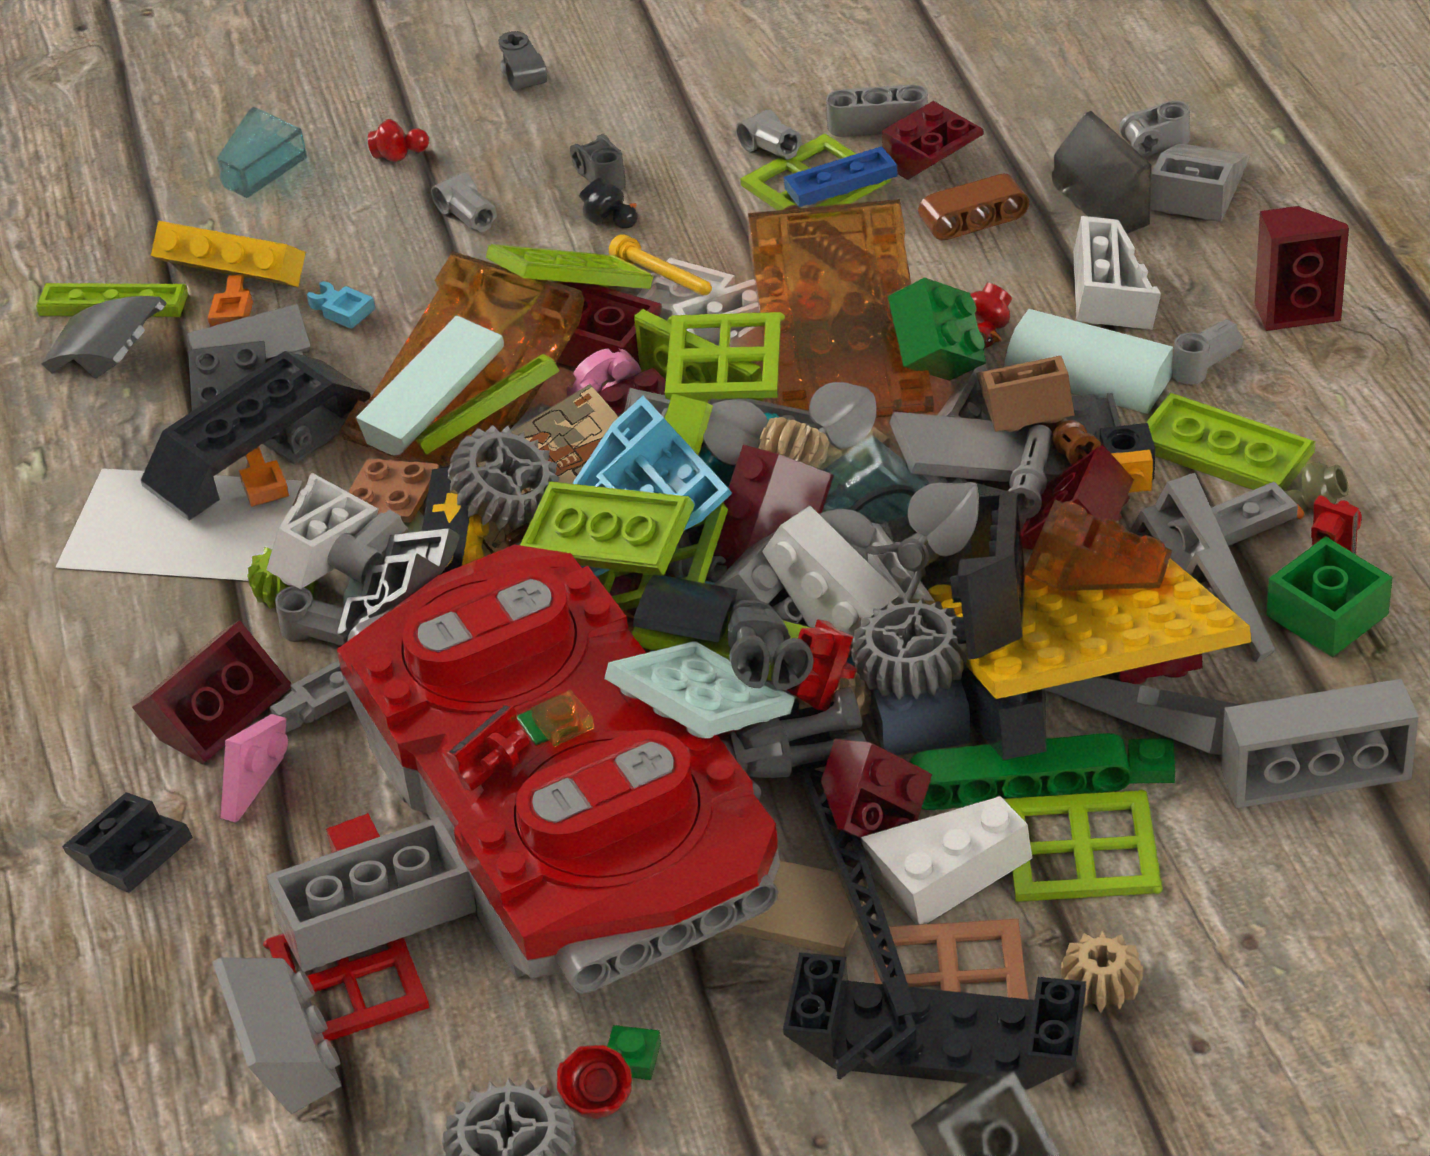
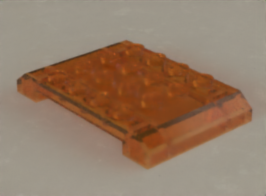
M900 199L748 213L749 247L759 313L781 312L785 315V319L781 321L778 398H772V404L809 411L811 398L819 388L832 382H845L868 388L874 394L877 408L876 418L890 417L893 412L914 414L933 412L934 400L929 370L915 371L903 366L888 300L889 295L911 284L904 243L905 227ZM761 327V329H762V336H763V343H764L765 327Z
M452 251L434 280L439 290L369 401L365 403L358 400L339 430L343 439L385 453L366 443L356 417L456 315L502 335L504 347L431 423L541 354L547 355L556 363L580 323L585 300L581 290L549 280L522 278L500 265ZM544 381L427 455L418 447L414 440L400 455L391 456L408 462L438 464L439 468L450 467V459L454 451L458 449L460 442L466 436H471L478 428L484 432L492 425L499 432H502L507 426L511 429L526 413Z

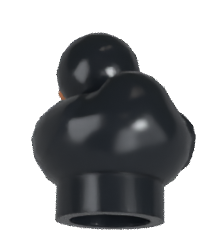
M598 178L580 192L579 197L584 202L583 215L591 223L600 225L602 224V219L613 212V221L619 228H630L636 224L638 214L635 208L637 204H623L624 194L618 186L606 185L601 178Z

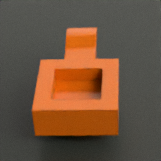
M244 274L229 275L225 293L214 294L207 318L210 327L250 316L253 299L249 288L243 289Z
M259 446L245 455L248 463L246 464L247 468L239 470V474L251 507L289 496L288 486L277 460L265 463Z

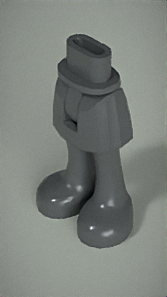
M738 600L734 603L728 623V645L731 648L729 659L735 675L749 687L761 688L765 684L769 673V664L771 667V679L776 690H787L800 684L807 678L813 668V653L808 644L803 640L797 638L790 639L791 636L786 625L768 603L756 600Z
M844 687L835 692L833 706L826 711L787 720H779L776 717L768 722H759L745 726L736 731V734L734 731L729 732V738L721 741L749 777H789L793 767L819 761H828L834 739L797 746H789V742L824 732L862 727V720L852 688ZM860 730L847 732L841 737L836 738L866 742Z

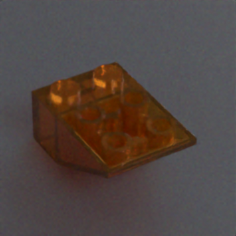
M1055 500L1023 574L1061 591L1160 588L1172 550L1166 548L1165 544L1155 537L1147 535L1141 537L1127 531L1121 523L1107 518L1101 520L1087 514L1086 510L1076 503H1062Z

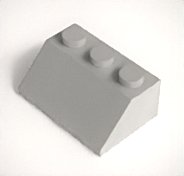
M298 304L187 333L188 350L265 341L266 363L284 351L303 355L309 352L311 347Z
M220 957L212 962L248 1068L290 1114L341 1087L335 1067L340 1065V1059L328 1039L324 1040L322 1032L328 1029L327 1024L316 1005L311 1004L309 998L314 996L315 992L302 970L295 973L283 958Z

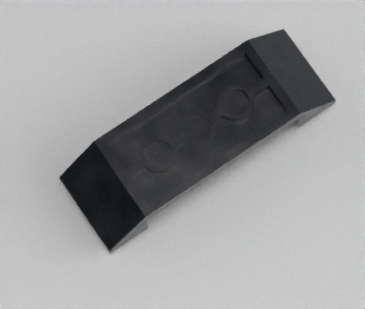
M284 351L163 430L142 475L141 484L145 489L189 521L220 500L214 481L215 475L321 404L342 418L371 398L370 392L322 360Z
M977 484L979 512L975 530L970 541L964 547L965 559L959 561L958 575L951 576L953 603L961 602L963 617L956 618L958 644H966L968 659L980 658L1023 638L1025 564L1017 493Z
M799 952L783 1026L784 1036L833 1069H836L835 1061L878 1025L884 1026L887 1022H892L893 1037L874 1051V1054L879 1052L906 1029L905 1024L898 1025L882 984L848 981L846 957ZM1038 977L1035 1000L909 987L917 1011V1021H914L916 1037L882 1066L874 1067L866 1060H863L851 1071L1028 1090L1076 1067L1086 994V981Z

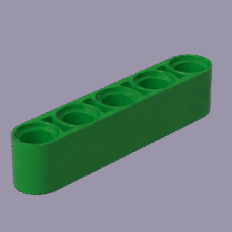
M1113 733L1046 739V752L1003 760L990 744L927 750L915 754L909 760L910 763L932 774L921 808L924 810L962 808L999 796L1007 799L1118 792L1126 788L1132 779L1124 740L1119 735Z

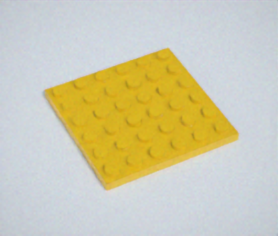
M1136 542L1130 544L1128 549L1116 552L1099 550L1090 553L1088 558L1074 561L1070 559H1057L1051 561L1048 566L1037 569L1025 567L1023 638L977 659H968L967 656L966 666L993 697L999 699L1250 643L1251 632L1249 624L1157 546L1149 542ZM936 585L928 589L929 594L935 600L934 603L940 601L943 609L953 608L957 617H963L961 602L953 603L950 585Z

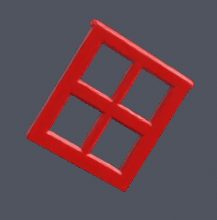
M284 934L267 938L263 942V946L270 950L272 958H283L292 970L297 973L289 951L291 948ZM404 937L386 943L387 950L353 961H349L348 957L336 961L338 966L307 975L314 992L344 983L354 1009L353 1013L326 1021L328 1029L322 1032L324 1040L328 1039L331 1041L430 1008ZM395 966L405 995L366 1008L356 978Z

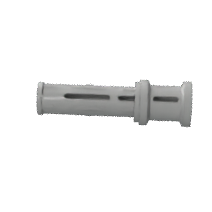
M1035 425L1029 429L1020 467L1016 468L1010 477L1011 488L1008 491L1017 493L1019 518L1023 519L1031 518L1038 514L1042 505L1041 495L1047 486L1044 469L1052 443V431L1044 425ZM1027 499H1030L1029 507L1025 508Z

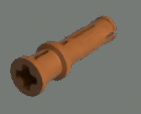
M1065 417L1056 423H1038L1052 431L1051 437L1054 448L1061 454L1066 455L1072 465L1088 454L1083 449L1084 446L1091 452L1101 445L1094 435L1087 433L1086 428L1079 421L1068 420Z

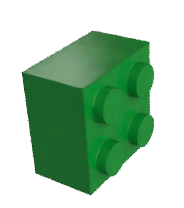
M924 277L888 296L902 362L905 368L951 381L986 364L983 350L985 345L984 339L979 332L975 316L976 305L969 292Z
M1325 536L1269 578L1266 616L1333 658L1389 614L1393 577Z

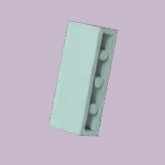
M1028 309L1012 334L1004 367L1061 355L1068 371L1071 393L1080 396L1095 395L1096 399L1107 398V393H1113L1116 406L1148 414L1172 378L1173 347Z
M456 315L356 417L366 443L385 453L400 455L503 349V336Z

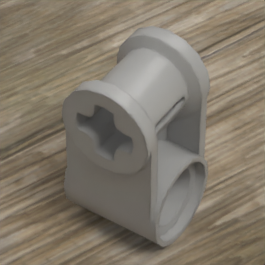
M1172 100L1155 107L1132 112L1122 119L1119 125L1120 135L1125 140L1131 142L1133 152L1142 158L1165 151L1178 143L1187 144L1190 141V108L1185 102Z

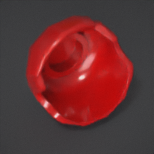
M605 1045L579 1046L557 1068V1091L566 1107L582 1118H604L618 1111L627 1101L632 1091L631 1069L621 1053Z

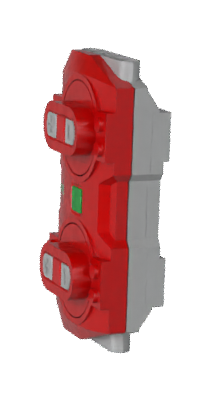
M514 544L438 575L393 609L357 624L350 631L348 641L337 649L345 690L366 732L371 752L404 803L407 802L413 810L427 813L430 819L439 817L457 847L460 860L469 871L475 897L477 918L515 978L525 974L531 979L563 973L576 992L589 993L769 910L777 900L779 892L773 883L780 866L776 822L754 795L753 782L717 734L711 738L694 736L687 731L686 726L672 718L656 714L652 706L640 699L624 695L620 691L621 688L604 679L608 662L645 654L646 651L628 629L625 613L589 566L582 568L571 553ZM504 704L514 706L517 712L518 724L530 741L529 744L518 752L519 763L510 771L500 767L473 791L464 789L456 772L448 767L442 754V747L452 739L462 740L473 731L474 721L483 713L493 714Z

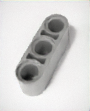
M914 84L833 91L826 97L828 131L838 137L882 134V130L928 104V92L923 86Z

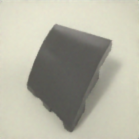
M134 296L112 299L84 309L69 319L41 364L49 372L54 373L74 359L96 379L121 361L131 346L144 333L143 324L157 312L162 311L167 303L157 296Z
M450 528L390 535L383 564L369 566L361 596L348 597L346 599L337 634L344 638L347 637L357 624L391 610L440 575L450 562L460 535Z

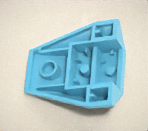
M641 396L611 424L572 483L689 496L695 506L684 531L703 521L732 494L729 488L644 396ZM589 567L596 577L611 570Z

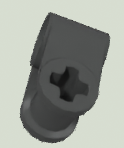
M510 31L502 34L498 39L499 48L503 53V60L500 66L511 89L516 91L546 83L547 71L544 60L537 53L528 36L519 31Z
M605 134L598 135L595 141L581 146L574 144L570 146L571 160L580 175H583L590 183L601 178L606 185H615L623 190L626 186L622 152Z

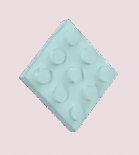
M696 641L608 662L604 678L621 688L620 691L624 695L642 700L652 706L656 714L676 720L686 726L690 734L700 738H711L716 734L730 730H740L748 725L768 722L770 719L790 714L795 697L782 690H776L774 685L767 681L761 688L749 687L738 679L728 659Z

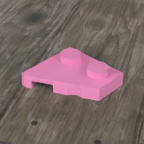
M270 714L225 741L220 818L232 822L239 821L280 764L288 747V737L285 734L287 718Z

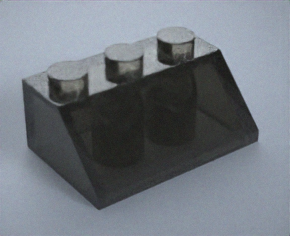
M1092 111L1086 112L1054 154V170L1051 176L1055 188L1058 191H1062L1073 202L1075 207L1081 209L1088 217L1119 220L1126 234L1150 225L1152 165Z

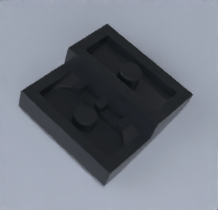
M653 575L638 604L633 626L719 642L726 632L728 615L736 602L738 589L669 576Z
M125 792L62 847L67 855L85 869L107 883L130 893L192 839L193 836L185 823L159 815L152 801Z

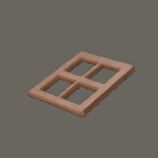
M1019 919L889 926L895 946L937 944L939 972L904 974L908 987L941 985V990L961 992L960 984L1006 981L1008 997L1028 999ZM1001 939L1004 968L959 971L956 942ZM873 963L874 982L882 984Z

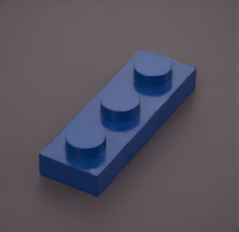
M880 146L785 176L784 188L799 207L812 205L824 199L844 195L850 191L872 184H879L885 180L897 177V164L885 149Z

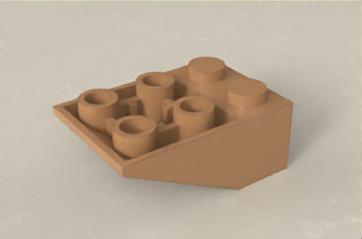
M1061 355L976 373L995 432L1002 430L1012 432L1020 430L1026 425L1041 422L1056 423L1065 417L1075 416L1069 375Z

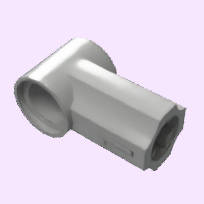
M770 109L741 121L736 126L738 140L748 152L762 148L788 160L797 155V151L802 145L800 132L781 124L778 116Z
M466 172L453 176L431 188L432 198L438 210L444 215L453 213L471 229H476L480 233L491 228L492 222L497 218L496 207L478 193L473 179Z
M1225 319L1201 333L1188 332L1177 336L1174 343L1172 363L1173 378L1180 383L1189 385L1203 382L1207 376V368L1242 348L1243 336L1238 331L1237 324Z
M388 510L386 513H380L354 536L349 533L339 536L329 552L328 564L364 585L368 567L383 564L390 535L408 533V527L397 513Z
M287 587L277 594L275 602L280 630L284 638L298 642L313 637L338 645H343L348 641V636L344 638L337 634L344 608L313 600L312 593L306 588Z

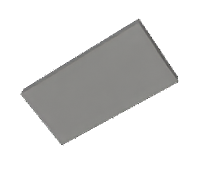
M893 412L889 422L911 474L1010 482L1011 474L1016 468L1020 467L1027 441V433L1031 427L1036 425H1026L1022 429L1012 432L1004 430L995 432L991 420ZM1049 449L1044 469L1047 483L1062 473L1051 449Z

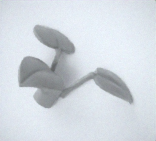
M832 382L822 386L811 398L809 414L812 421L821 427L818 431L826 434L830 443L838 449L852 448L861 443L870 433L877 411L874 394L868 388L845 382ZM734 399L712 404L713 409L703 436L704 444L709 452L717 460L729 466H736L743 444L759 448L760 436L763 428L768 423L767 417L756 405L748 401ZM830 490L822 513L843 509L839 499Z
M974 482L934 483L919 489L912 496L908 508L909 523L917 533L901 543L895 542L890 545L870 546L874 537V527L871 521L859 512L848 509H835L819 515L867 562L868 554L897 553L900 564L905 569L914 571L912 581L902 600V604L905 599L911 603L921 578L926 575L925 567L937 560L939 555L948 556L961 551L970 541L975 530L979 512L978 486Z

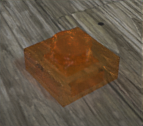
M571 689L531 708L534 723L554 747L594 728L592 714Z

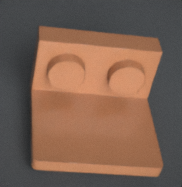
M367 459L348 492L378 508L377 515L391 510L400 515L403 522L410 523L414 520L428 495L432 469H438L439 466L433 463Z

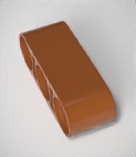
M998 174L932 193L921 201L918 207V214L937 239L949 240L1019 219L1027 212L1030 201L1011 175Z

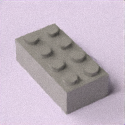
M1402 679L1225 707L1221 771L1235 808L1411 780L1419 716Z
M439 817L266 875L275 918L303 972L477 912L469 871L460 860L457 847Z

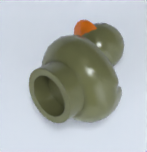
M1312 462L1306 464L1302 471V491L1293 489L1285 492L1298 505L1297 518L1302 519L1308 507L1314 510V502L1319 495L1326 497L1331 503L1336 504L1338 498L1348 495L1349 486L1341 466L1334 465L1328 467L1320 462Z

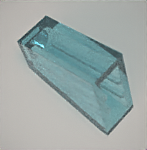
M256 107L249 109L217 157L220 180L223 187L245 198H249L305 160L307 154L302 129Z
M871 435L823 469V471L833 474L834 478L822 513L835 509L849 510L863 496L885 486L907 485L917 492L922 487L929 485V482L923 475L911 474L907 463ZM903 493L885 495L865 505L859 513L864 515L871 523L894 527L908 514L909 503L912 497ZM908 525L904 530L909 529L911 525Z

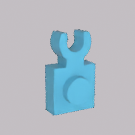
M322 281L319 283L321 294L307 293L310 308L322 310L324 318L350 329L354 328L375 310L373 297L347 286L338 292L334 290V286L331 283Z

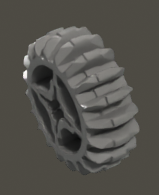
M492 425L486 432L478 428L471 436H466L460 442L458 449L454 451L450 459L451 464L448 469L447 478L451 480L450 492L458 494L457 505H467L469 507L468 517L477 514L482 517L483 525L492 521L496 523L498 530H500L507 523L513 530H516L522 524L531 522L549 481L558 482L560 477L555 475L557 464L548 461L550 451L538 449V439L530 442L525 439L524 431L515 435L512 434L509 426L502 430V432H499ZM486 461L484 467H476V464ZM530 488V493L521 494L523 489Z
M924 598L918 603H909L907 599L900 605L888 602L887 609H873V617L862 618L860 628L854 630L853 648L851 651L860 680H865L869 689H879L882 697L895 693L898 700L902 699L905 695H913L917 700L919 694L926 692L935 696L937 688L950 689L951 681L962 679L963 670L968 668L966 666V644H958L957 616L953 608L943 609L940 601L931 605H927Z
M508 1078L504 1087L498 1088L489 1081L487 1091L484 1093L471 1089L470 1102L457 1101L456 1114L447 1116V1131L443 1132L442 1137L444 1156H573L572 1150L575 1149L576 1144L575 1131L572 1130L574 1128L572 1115L569 1114L568 1109H565L560 1095L552 1096L546 1085L535 1090L534 1085L529 1079L520 1087L515 1086L510 1078Z

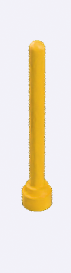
M621 234L616 236L609 245V255H614L632 265L636 263L700 295L706 296L712 291L710 282L641 250L640 243L628 235Z

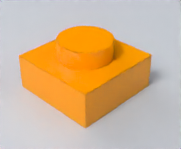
M1150 450L1111 453L1134 479L1129 493L1152 491L1153 458Z

